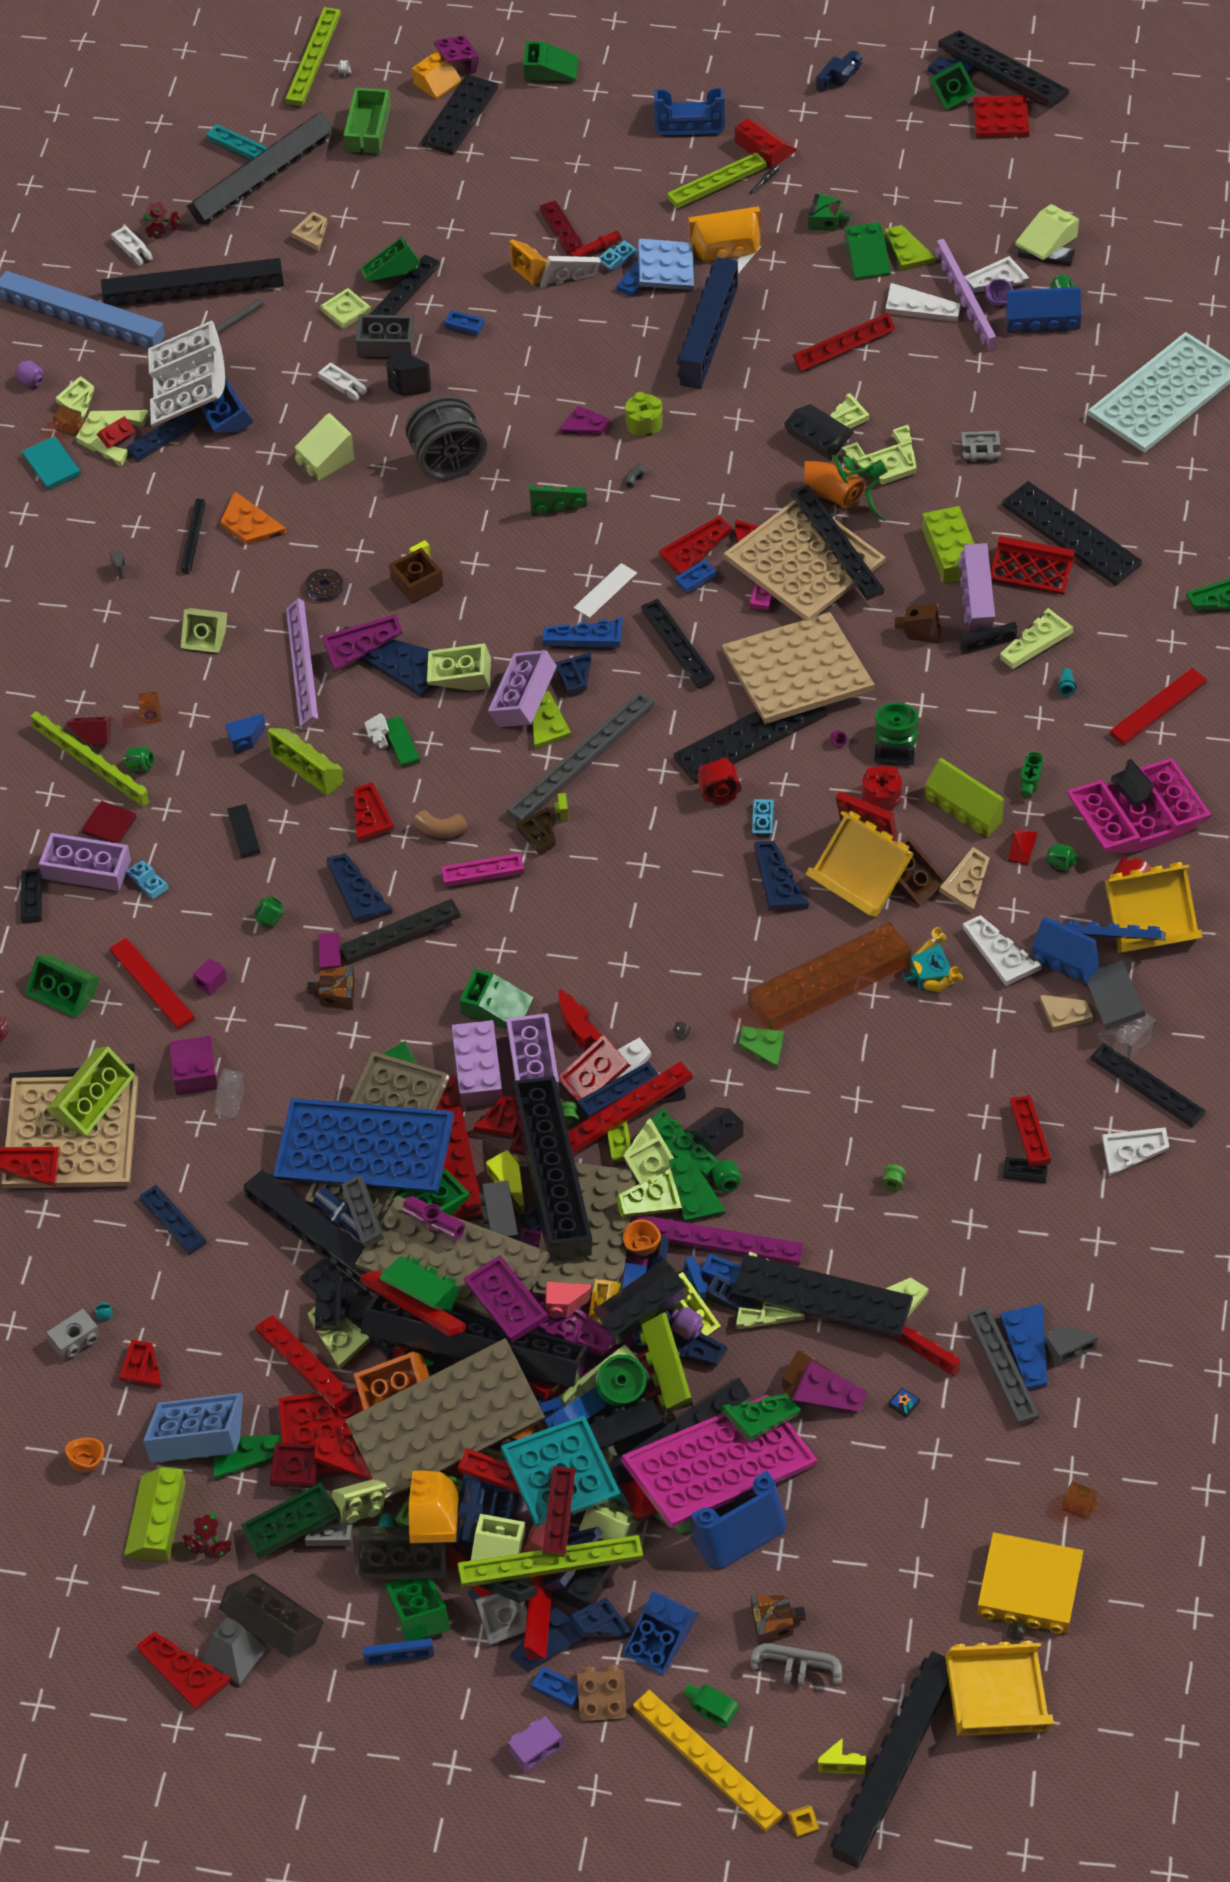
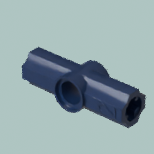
M325 1187L318 1190L314 1195L313 1202L325 1211L333 1222L345 1228L360 1240L348 1203L342 1199L340 1200Z
M472 1478L466 1481L463 1502L460 1504L456 1545L464 1549L473 1548L480 1514H483L484 1505L482 1504L486 1482L481 1481V1479Z

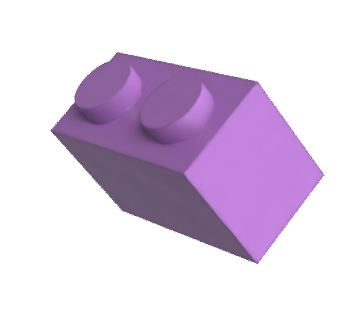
M546 1716L541 1720L533 1721L528 1729L522 1733L514 1734L508 1742L509 1753L525 1773L563 1747L562 1735Z

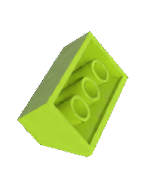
M269 728L267 730L271 755L323 794L328 796L344 782L342 768L328 760L323 753L317 752L311 744H306L297 734L281 728Z
M942 758L938 760L925 784V798L929 802L941 807L946 813L956 817L961 823L973 828L978 834L988 838L1003 822L1004 798Z
M108 1046L97 1048L51 1102L47 1110L60 1124L83 1136H87L135 1077V1074Z
M662 1313L641 1324L643 1331L639 1332L642 1345L647 1344L649 1352L645 1353L648 1365H653L655 1373L651 1375L655 1387L660 1386L662 1394L658 1395L661 1408L666 1407L667 1413L693 1406V1402L667 1314Z
M160 1467L141 1476L124 1558L169 1562L186 1484L183 1469Z

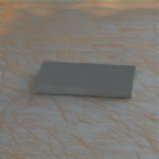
M1123 960L1098 969L1086 982L1106 1030L1146 1016Z

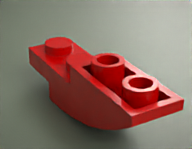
M560 989L558 991V1001L563 1023L573 1040L585 1052L602 1035L592 1023H589L588 1010L576 1003L571 994H566Z

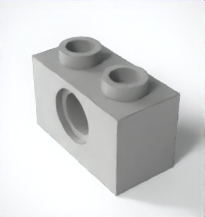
M81 1309L47 1331L49 1343L64 1361L69 1357H74L80 1350L94 1344L100 1338L98 1326L84 1309Z

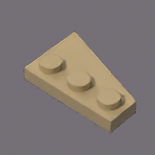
M972 847L941 885L939 892L973 913L990 858Z

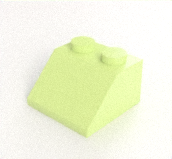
M193 608L185 609L181 648L219 653L226 632L227 613Z

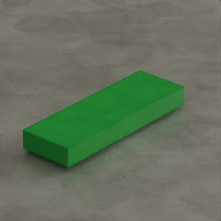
M401 716L387 719L386 723L389 732L386 735L401 768L420 763V757Z

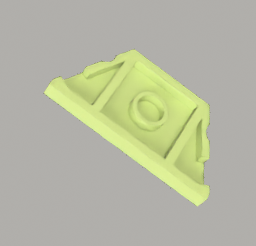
M651 1118L647 1120L640 1133L634 1139V1142L623 1155L639 1185L670 1169L669 1159L674 1158Z

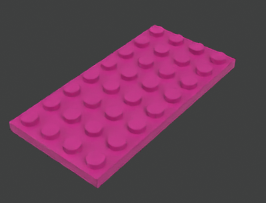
M765 1395L763 1397L751 1401L750 1403L761 1401L762 1398H766L769 1396ZM723 1413L624 1454L621 1458L623 1465L670 1529L689 1521L690 1515L699 1509L711 1508L714 1510L754 1493L753 1481L765 1471H768L775 1483L816 1466L818 1461L788 1421L749 1442Z

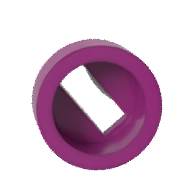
M835 730L830 734L829 739L836 747H842L847 741V735L840 730Z

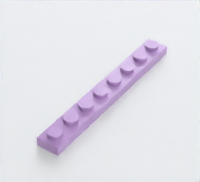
M937 240L935 256L937 259H940L943 271L947 272L948 280L953 284L955 294L959 295L962 307L966 308L969 320H972L975 332L979 333L981 343L986 346L988 352L995 350L996 336L945 240Z
M298 598L286 608L299 725L306 730L318 720L305 605L304 601Z

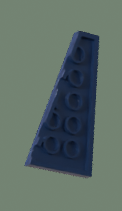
M393 639L359 658L421 698L435 686L428 685L427 683L428 652L433 651L431 649Z

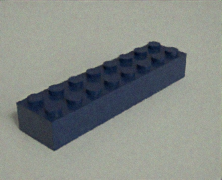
M717 257L715 264L711 265L710 277H707L705 282L706 288L702 289L701 302L697 303L696 315L692 316V327L687 330V340L683 341L682 354L679 353L677 358V364L680 365L677 377L680 378V386L702 389L738 289V261Z

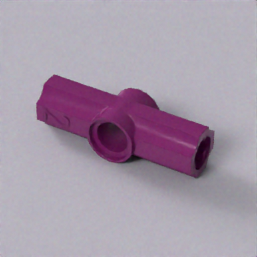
M413 1196L407 1197L403 1202L402 1213L424 1224L430 1232H439L453 1240L460 1239L466 1227L465 1223L442 1212L438 1205L427 1204Z

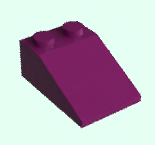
M211 1036L170 1042L171 1065L176 1095L218 1089Z

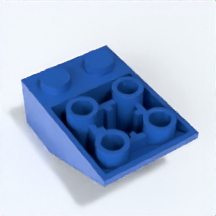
M652 1591L623 1655L664 1675L689 1635L699 1612L660 1592Z

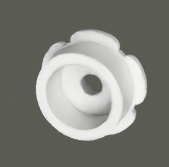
M340 60V64L337 65L340 75L343 74L346 77V75L351 74L350 64L348 60Z

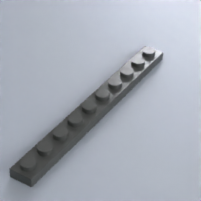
M639 691L507 808V814L518 822L532 816L653 708L654 700Z

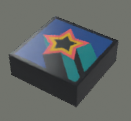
M901 1388L889 1402V1407L907 1418L918 1406L920 1399L904 1388Z

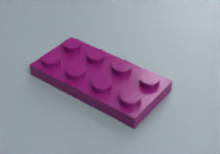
M501 1255L463 1278L465 1284L511 1342L519 1339L549 1319L548 1314Z

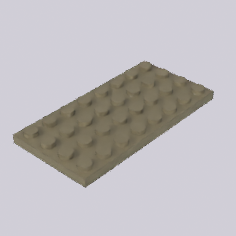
M372 1051L349 1103L435 1110L450 1077L447 1073ZM312 1183L305 1199L307 1204L317 1206L313 1202L314 1195L318 1190L325 1187L340 1200L342 1199L347 1202L342 1185ZM367 1187L380 1224L391 1207L393 1198L398 1195L399 1190Z
M575 1163L592 1235L591 1256L548 1260L533 1284L532 1295L534 1298L545 1299L547 1282L590 1284L589 1301L585 1304L590 1305L595 1279L620 1283L622 1290L627 1251L623 1243V1234L626 1227L630 1224L631 1217L621 1218L616 1197L620 1193L634 1187L636 1178L631 1170ZM541 1231L539 1249L546 1251Z
M397 1196L380 1223L384 1239L364 1248L355 1265L357 1268L367 1272L378 1270L383 1273L399 1256H414L421 1260L419 1264L424 1267L430 1265L438 1269L437 1274L443 1277L445 1274L456 1279V1284L462 1286L454 1306L494 1321L465 1284L463 1278L501 1255L530 1291L550 1256L547 1251L459 1218L456 1219L464 1222L466 1226L460 1239L453 1240L439 1232H430L424 1224L402 1213L401 1209L406 1199Z
M505 1338L345 1421L373 1479L386 1483V1501L411 1488L412 1470L442 1472L460 1463L466 1448L481 1452L546 1418Z

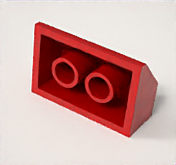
M747 118L735 126V143L750 154L757 152L770 168L797 151V148L759 122Z

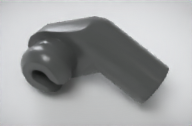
M642 464L632 468L627 473L625 486L633 488L636 477L638 475L644 477L647 473V468L643 467Z

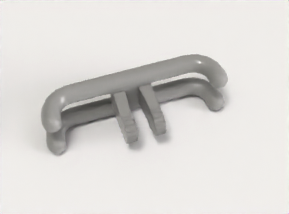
M763 1643L758 1645L750 1656L752 1670L759 1669L760 1663L765 1659L786 1662L784 1683H789L791 1680L794 1664L800 1665L798 1685H804L807 1666L830 1670L833 1673L834 1684L839 1685L842 1682L841 1662L831 1654Z

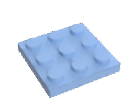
M651 239L638 240L639 286L693 290L692 243Z

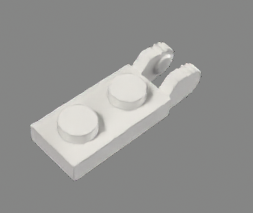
M127 226L111 234V238L139 266L144 264L139 256L140 253L148 261L153 259L151 252L146 248L145 244Z
M329 363L318 372V378L340 392L347 394L354 401L359 399L357 392L363 395L367 392V388L357 381L355 377L332 363Z

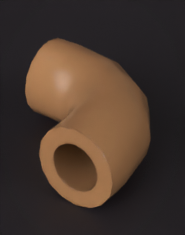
M423 810L416 814L412 822L425 835L438 839L452 838L468 830L467 822L459 813L449 818L439 819L432 816L428 811Z

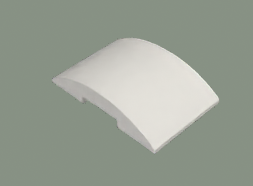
M209 321L148 348L149 374L153 378L154 397L150 399L151 425L153 427L214 401L222 395L225 386V367L220 341L213 321Z

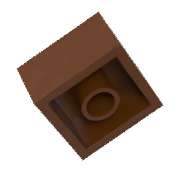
M422 547L389 564L391 580L410 603L443 587L441 569Z

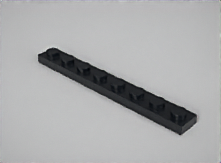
M805 485L792 490L791 496L865 599L870 600L883 595V586L810 486Z

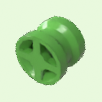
M574 1102L561 1103L566 1127L576 1126L579 1123L577 1115L578 1105Z
M895 1164L887 1165L884 1170L885 1176L882 1179V1185L889 1190H901L903 1188L902 1179H904L906 1174L905 1169Z

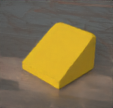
M807 1805L787 1812L796 1837L819 1830L812 1806Z

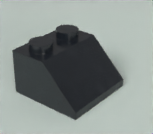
M398 350L386 362L388 387L391 391L403 396L431 391L429 363L401 350Z
M715 1107L684 1130L686 1133L689 1132L694 1137V1141L699 1145L702 1144L714 1157L744 1136L743 1121L729 1108Z

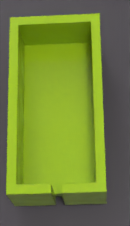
M960 506L923 513L922 530L943 584L960 581L961 570L958 568L960 552L963 551L964 545L974 544Z

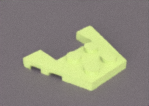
M90 411L76 436L77 442L93 452L97 451L103 454L104 458L112 459L116 465L122 467L128 456V451L113 446L107 449L97 436V433L124 416L131 425L143 427L149 417V411Z
M908 425L893 430L892 435L897 441V445L865 455L857 442L842 447V454L854 459V463L861 469L881 459L888 470L886 474L879 477L881 480L879 483L882 485L916 473V462Z
M749 1252V1255L757 1257V1254ZM763 1304L762 1310L739 1307L736 1329L804 1320L805 1314Z

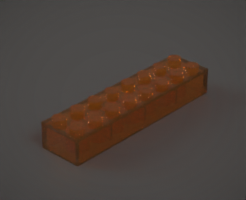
M888 922L748 990V1005L765 1029L779 1030L909 966L912 950L891 922Z

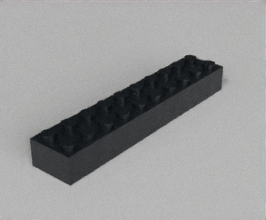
M555 1076L513 1081L512 1099L545 1248L550 1256L548 1260L591 1256L592 1235Z
M377 1292L364 1309L361 1333L366 1334L370 1338H381L393 1344L409 1345L413 1349L429 1350L433 1354L452 1356L456 1360H463L506 1338L524 1376L535 1377L543 1382H555L562 1387H574L585 1367L588 1345L529 1331L519 1339L511 1342L496 1322L444 1310L466 1324L465 1332L447 1336Z

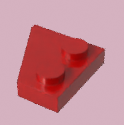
M503 1095L496 1105L486 1112V1116L480 1122L477 1121L474 1124V1131L514 1138L518 1121L512 1097Z

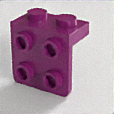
M465 35L434 41V46L447 63L462 62L470 74L476 73L479 55Z

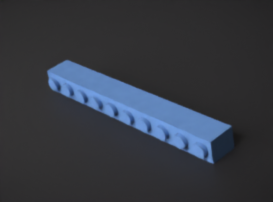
M5 271L0 278V298L2 300H7L97 332L108 334L144 348L160 344L165 337L162 322L9 271Z

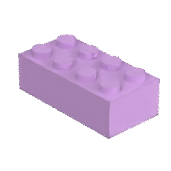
M987 543L964 545L963 551L960 552V559H958V568L962 570L960 587L964 588L962 605L966 607L964 624L968 625L969 631L990 629L993 627L995 610Z
M546 650L513 654L488 709V713L498 727L530 725L557 667Z
M50 833L39 862L42 879L120 891L131 857L128 845Z
M548 1013L507 1018V1031L515 1080L555 1076L560 1096Z
M493 1020L452 1025L462 1108L496 1104L502 1097V1087Z

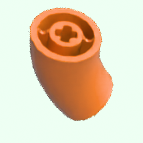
M805 461V485H809L818 498L829 500L841 508L847 509L854 505L864 493L866 481L859 475L848 476L849 483H845L834 464ZM843 468V470L847 473L852 472L846 468Z

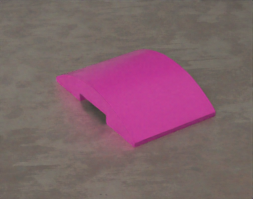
M1173 758L1140 767L1142 772L1154 784L1150 801L1135 808L1112 782L1104 783L1103 780H1099L1067 790L1068 797L1104 851L1130 853L1150 849L1188 833L1211 817V813Z

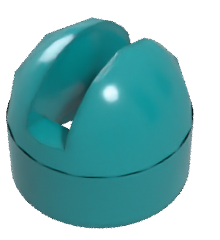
M106 1302L99 1303L95 1308L96 1318L102 1322L110 1320L113 1316L110 1304Z

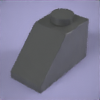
M1064 1326L1060 1329H1053L1046 1335L1045 1348L1059 1367L1096 1349L1098 1337L1093 1333Z

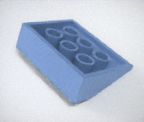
M235 1393L158 1403L143 1440L150 1463H164L171 1460H187L196 1457L207 1458L213 1455L236 1453L240 1441L243 1394Z

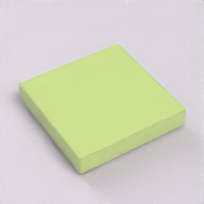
M347 288L320 305V310L341 328L345 329L359 320V315L370 313L371 306Z

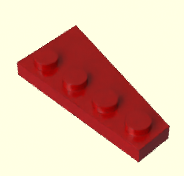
M719 515L660 549L659 556L680 575L695 566L731 532V526Z
M155 1631L136 1645L137 1650L195 1711L231 1682L229 1676L217 1672L214 1667L196 1659V1656L178 1648V1645Z

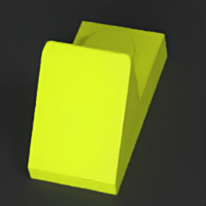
M843 1738L818 1758V1773L865 1775L866 1756H861L857 1753L842 1755Z

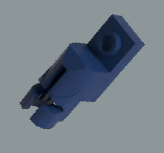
M850 51L842 59L833 56L817 76L816 90L823 92L831 83L843 86L861 67L863 63L860 62L863 59L862 55L857 51Z

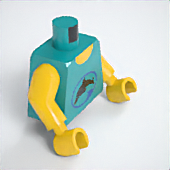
M936 927L932 930L931 935L933 938H929L910 958V969L901 971L904 983L915 980L919 990L940 993L946 988L953 987L954 981L961 982L963 980V976L960 974L962 970L957 966L950 968L941 945H937V942H944L946 940V935L941 933V928Z

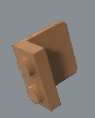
M605 1665V1669L596 1670L595 1666L582 1667V1671H577L581 1720L592 1721L622 1719L626 1717L624 1668H619V1665Z

